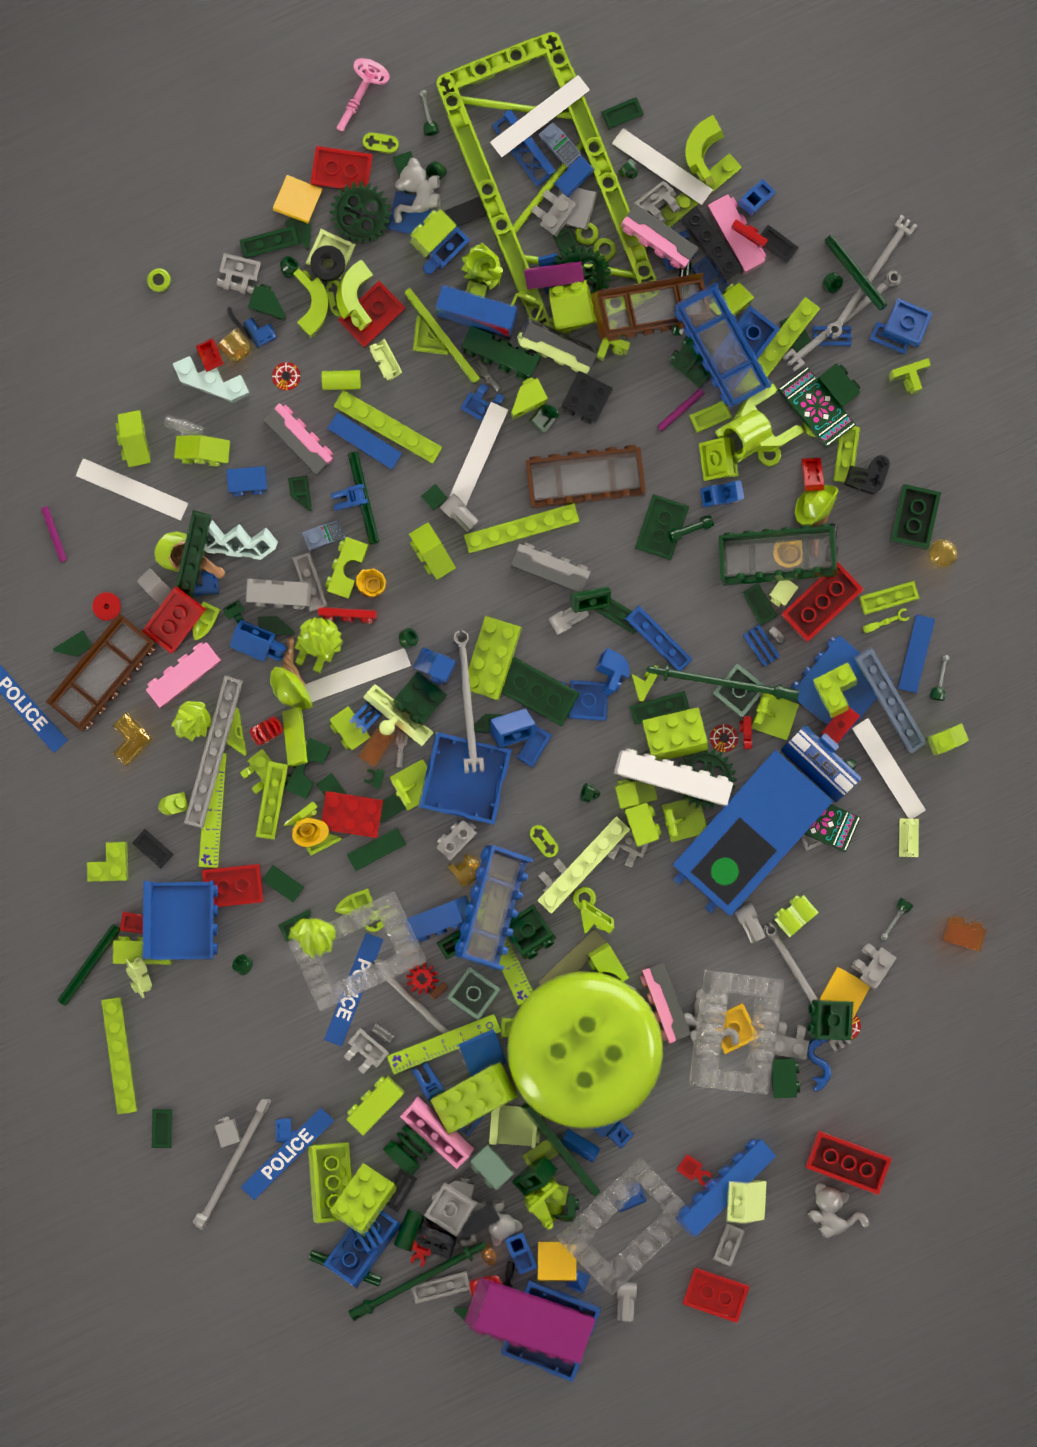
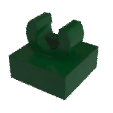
M239 599L223 608L227 619L234 617L237 624L240 620H244L240 613L244 611V607Z
M367 769V772L373 774V778L371 780L364 779V782L368 784L373 783L372 787L380 789L385 771L377 769L375 772L372 769Z

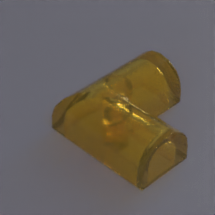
M127 712L113 725L126 739L113 754L125 766H128L153 738Z

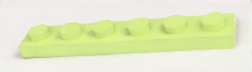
M616 816L537 901L553 914L631 829Z

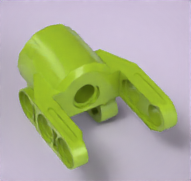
M774 383L771 384L770 388H766L745 400L734 419L715 431L718 438L727 437L733 432L740 436L743 448L734 453L732 460L735 464L755 452H773L805 432L801 425H796L775 438L769 420L755 407L776 393L778 389Z

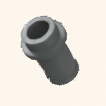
M376 1022L370 1031L384 1040L385 1044H390L396 1036L393 1030L389 1031L379 1022Z

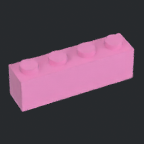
M727 194L709 204L707 209L733 256L743 268L742 272L745 275L763 265L766 255L762 248H758L756 244L732 230L731 226L735 219L744 225L748 223L743 214L739 215L735 199L733 197L730 198Z
M201 642L193 648L194 652L189 656L185 654L178 660V665L174 668L172 666L168 667L162 672L164 676L159 680L154 678L147 684L149 687L146 691L160 708H163L222 662L207 642L205 644Z
M419 1096L400 1116L456 1169L474 1150V1147L457 1131L448 1134L438 1114Z

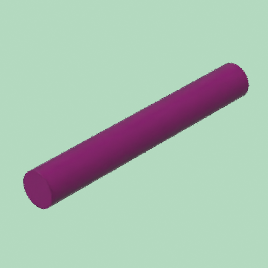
M699 388L657 426L661 432L665 430L705 394L703 390Z
M48 506L43 507L41 511L60 563L67 561Z

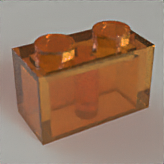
M378 727L358 757L376 767L396 735L393 733L383 735Z
M953 916V919L947 918L941 940L981 951L987 929L982 928L983 924L972 921L970 925L964 923L963 918Z

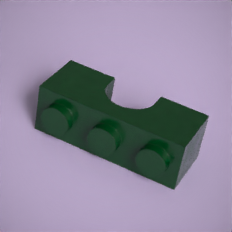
M311 737L309 740L305 739L308 762L294 766L293 768L295 769L292 775L288 774L285 780V785H287L285 789L304 799L308 798L315 783L306 777V765L313 761L324 765L332 748Z

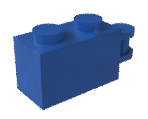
M456 227L428 255L430 259L423 266L424 273L432 274L438 267L442 269L470 239Z
M240 620L229 645L230 648L263 662L267 657L281 661L283 653L286 651L284 644L274 640L276 634L243 620Z

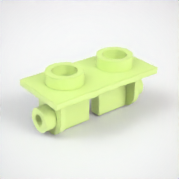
M385 339L370 346V353H372L376 362L380 361L381 364L378 366L387 381H391L403 373Z
M900 819L899 857H918L919 819Z
M136 958L134 962L130 963L126 959L128 966L126 972L133 981L130 983L135 993L138 992L144 998L143 992L150 991L152 987L145 961L141 958Z

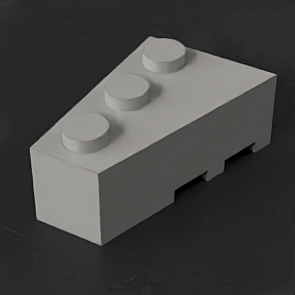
M247 579L246 602H255V606L267 607V603L274 604L275 608H286V605H293V609H304L305 606H310L312 583Z

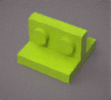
M610 319V329L617 328L618 322ZM605 339L601 343L596 360L604 362L608 349H612L611 352L619 356L627 355L630 343L621 339L613 342H608V339Z
M929 358L892 370L888 374L890 382L905 377L906 380L903 382L906 391H910L911 395L919 393L922 386L917 373L926 371L931 366Z
M723 437L699 443L704 481L739 476L737 464L732 460L735 453L734 438Z

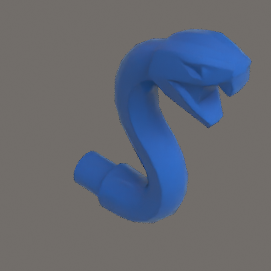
M812 1039L809 1042L808 1058L824 1071L821 1078L812 1077L817 1083L816 1087L813 1086L815 1092L823 1089L831 1078L829 1064L817 1057L814 1052L817 1047L828 1040Z

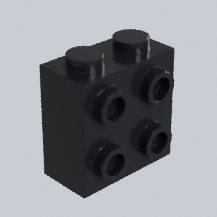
M578 371L562 403L563 412L571 416L576 414L582 417L581 421L589 425L591 423L596 424L613 388Z

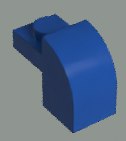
M762 179L739 200L738 205L753 217L775 195L776 191Z
M741 480L700 489L703 508L744 500Z
M609 648L601 653L595 670L608 675L602 692L608 696L619 690L621 682L625 681L630 673L626 659Z
M523 1232L505 1239L519 1275L538 1268Z

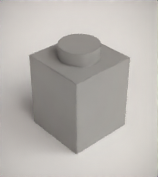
M228 1116L218 1119L219 1123L215 1124V1129L221 1148L240 1142L241 1138L235 1118L230 1119Z

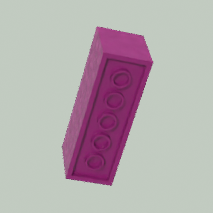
M480 1278L464 1322L470 1325L469 1329L474 1330L475 1333L484 1336L487 1333V1335L492 1336L496 1340L503 1341L504 1339L517 1347H520L522 1344L527 1350L535 1353L539 1351L544 1353L545 1356L553 1359L557 1357L562 1359L563 1362L573 1365L574 1362L581 1363L596 1319L585 1312Z

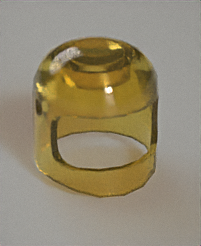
M239 328L233 330L217 344L218 348L223 350L228 359L234 363L246 359L252 350L250 341Z
M936 540L929 548V559L938 567H948L957 559V549L948 540Z
M471 854L463 855L464 861L457 866H454L453 863L447 865V868L453 872L462 888L476 881V870L480 866L478 859Z

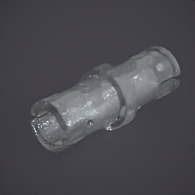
M167 415L166 420L173 422V424L165 422V428L180 431L181 434L203 435V433L196 432L195 430L204 431V426L189 423L186 419L183 421Z

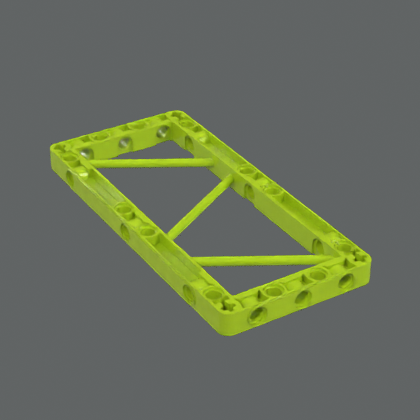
M548 32L460 66L442 74L436 82L448 120L517 293L531 295L542 303L538 288L527 289L524 270L530 269L528 263L539 265L538 257L524 255L516 233L533 213L531 211L535 205L538 206L545 198L542 195L546 189L550 191L555 185L554 183L568 168L563 163L559 166L512 226L464 104L502 110L510 109L511 111L529 113L536 107L460 96L459 89L494 78L496 74L506 70L512 71L542 56L547 57L553 75L556 76L559 87L562 88L574 79L576 74L569 62L561 39L555 32ZM549 39L555 41V51H553L552 45L548 44ZM517 52L522 57L519 60H513L511 55ZM556 56H561L564 61L561 64H556L553 59ZM480 66L486 69V72L481 75L475 71ZM443 81L449 83V93H446L445 87L442 86ZM583 95L567 107L568 111H562L555 117L572 120L580 140L575 147L580 152L584 150L589 164L595 169V180L623 250L629 258L631 270L608 267L611 270L609 275L634 278L637 284L646 283L648 280H650L649 282L657 281L646 249L638 241L639 238L634 235L630 236L622 230L621 224L630 212V209ZM450 98H454L458 102L455 106H449L447 101ZM596 144L599 147V151L593 153L589 150V146ZM609 179L614 185L611 188H606L603 182ZM489 186L493 189V192L490 195H485L482 189ZM499 222H505L507 228L499 230L496 225ZM584 264L586 268L592 266L591 264ZM646 268L649 274L645 277L640 276L638 270ZM659 290L654 291V294L645 292L630 295L633 308L655 299L659 294ZM623 296L604 299L608 318L626 311ZM520 298L528 318L535 320L531 314L534 310H539L540 306L532 305ZM616 299L621 305L615 309L610 306V302ZM544 306L542 317L537 322H543L544 325L556 330L554 318H549ZM594 308V322L563 328L557 331L567 335L569 333H572L574 331L597 323Z

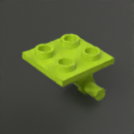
M762 693L751 728L787 741L799 704L782 698L778 700L773 695Z
M423 759L389 777L397 791L396 795L400 797L407 810L419 804L427 769Z
M689 799L662 805L665 824L671 842L698 836L707 825L701 805L695 809L696 803L693 802L689 806Z
M554 1177L551 1178L546 1186L526 1194L523 1200L527 1209L541 1221V1224L546 1229L553 1227V1220L546 1206L545 1199L559 1186Z

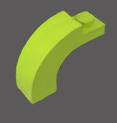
M714 115L704 119L693 129L687 140L685 150L686 160L692 174L697 173L700 181L705 180L707 186L715 182L705 165V153L712 144L725 138Z
M362 260L355 263L346 272L336 292V302L343 319L350 316L352 323L360 331L367 328L372 322L357 298L358 288L367 283L373 276Z
M297 269L293 273L294 276L309 291L312 298L309 311L297 323L312 339L326 322L329 312L328 296L323 283L318 277L312 282V276L306 270L302 272L300 269Z

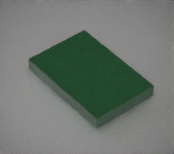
M653 494L635 549L671 561L678 541L672 542L669 539L668 531L675 527L678 529L683 527L689 506Z

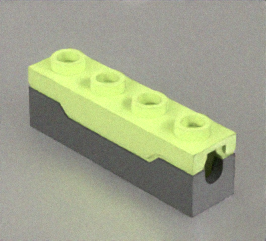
M528 317L517 336L522 348L526 350L533 349L544 358H547V356L553 358L557 364H566L577 373L582 371L587 374L597 356L595 347Z

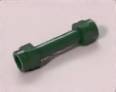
M709 515L701 517L700 521L680 529L675 527L668 531L669 539L672 542L682 539V536L702 528L707 530L714 526V521Z

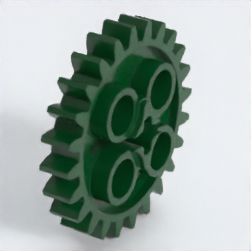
M361 181L359 187H357L356 183L353 182L352 188L346 185V192L340 189L338 192L341 196L333 197L337 203H331V206L335 208V210L330 211L331 214L335 215L331 221L337 222L333 227L334 229H341L338 235L345 233L344 240L351 237V243L358 239L359 244H362L363 239H365L368 244L370 243V237L376 241V234L379 236L384 235L381 229L388 230L385 223L391 222L387 218V216L392 215V212L387 211L391 204H385L389 199L388 197H381L384 191L376 192L378 186L371 189V183L369 182L364 187L363 181ZM351 196H356L359 199L357 206H353L350 203ZM370 201L377 204L376 211L369 210L368 204ZM345 207H349L356 211L362 208L363 213L376 215L377 219H374L367 215H363L360 218L359 213L345 210ZM347 214L353 216V224H347L345 222V216ZM364 220H369L372 223L370 230L363 227Z
M575 245V250L567 247V253L561 250L562 257L555 256L556 262H551V266L581 262L584 280L595 282L593 285H588L591 295L597 291L604 290L603 288H609L607 283L611 281L610 276H608L611 274V270L608 268L609 262H604L606 260L605 256H600L599 250L593 253L592 246L589 250H586L585 245L582 246V249ZM586 263H592V264H593V265H592L591 267H589V268L584 267V264H586Z
M715 749L711 753H708L707 750L703 753L690 754V758L685 755L683 756L685 762L679 761L678 763L680 766L681 764L692 767L691 771L698 773L699 771L694 769L695 763H702L704 766L703 771H706L708 763H711L709 771L711 777L717 778L713 775L712 770L719 768L722 771L721 776L729 778V782L737 780V778L731 777V775L736 773V770H730L733 763H726L729 757L722 759V752L716 755ZM685 794L682 798L683 801L687 798L689 799V806L693 802L696 803L695 809L699 805H702L703 810L706 809L707 805L710 806L711 810L714 808L713 802Z

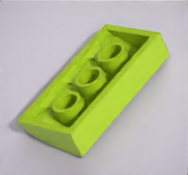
M349 1142L309 1145L308 1155L313 1222L340 1221L332 1216L330 1210L352 1180Z

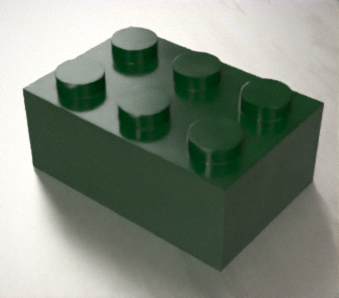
M903 484L899 494L889 542L923 550L929 549L941 492Z

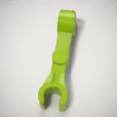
M901 609L897 612V616L881 620L879 623L863 626L862 629L867 634L879 628V626H885L895 620L907 621L910 616L905 619L902 618L901 612L907 609Z

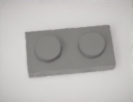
M727 1223L713 1260L731 1266L745 1230Z

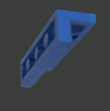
M510 109L504 113V117L492 125L498 136L502 133L498 128L499 125L507 121L512 126L518 121ZM530 136L522 141L521 149L513 148L510 151L536 187L548 180L556 171ZM523 152L532 154L533 164L523 162ZM534 168L543 169L546 173L539 181L533 175Z

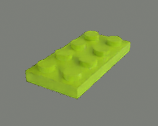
M485 616L468 668L470 692L495 700L500 699L522 627Z

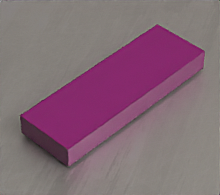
M581 262L524 270L527 289L584 282Z

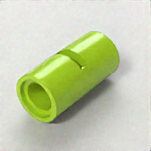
M360 370L322 371V390L361 389Z

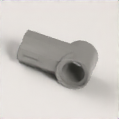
M454 493L440 506L466 532L479 521Z
M570 607L565 611L558 612L548 620L557 635H560L572 628V625L585 619L589 614L587 611L574 613Z
M751 902L739 907L734 912L751 944L766 937Z
M617 1282V1320L633 1321L637 1283Z

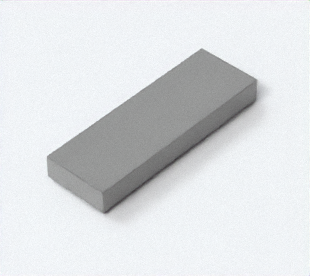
M308 552L293 557L292 560L299 581L312 583L310 606H308L310 613L317 611L318 607H328L311 553Z
M467 1270L424 1281L411 1288L415 1304L468 1291L470 1289V1281Z

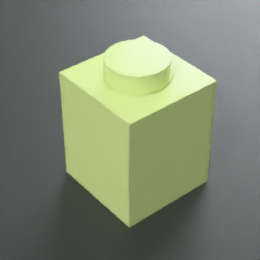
M790 580L778 581L768 595L771 597L770 601L778 607L780 605L784 607L798 589V586Z

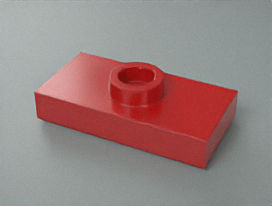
M735 219L731 226L732 230L760 248L765 247L768 239L758 234V230L752 225L746 226Z
M213 339L196 346L206 372L224 364Z
M821 458L802 459L805 491L824 490Z
M848 706V711L835 716L820 734L826 733L837 744L860 715Z
M123 911L120 931L143 934V914Z

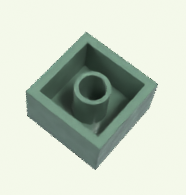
M736 664L724 678L763 685L739 664ZM719 685L712 693L713 696L741 718H743L762 694L760 692Z
M469 966L447 996V999L476 1020H479L501 988Z
M488 1142L470 1159L471 1168L477 1174L481 1172L484 1176L483 1181L489 1188L494 1187L497 1190L514 1174V1170Z

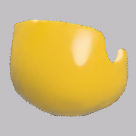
M374 568L363 569L356 577V585L362 595L372 598L384 592L386 579L383 573Z

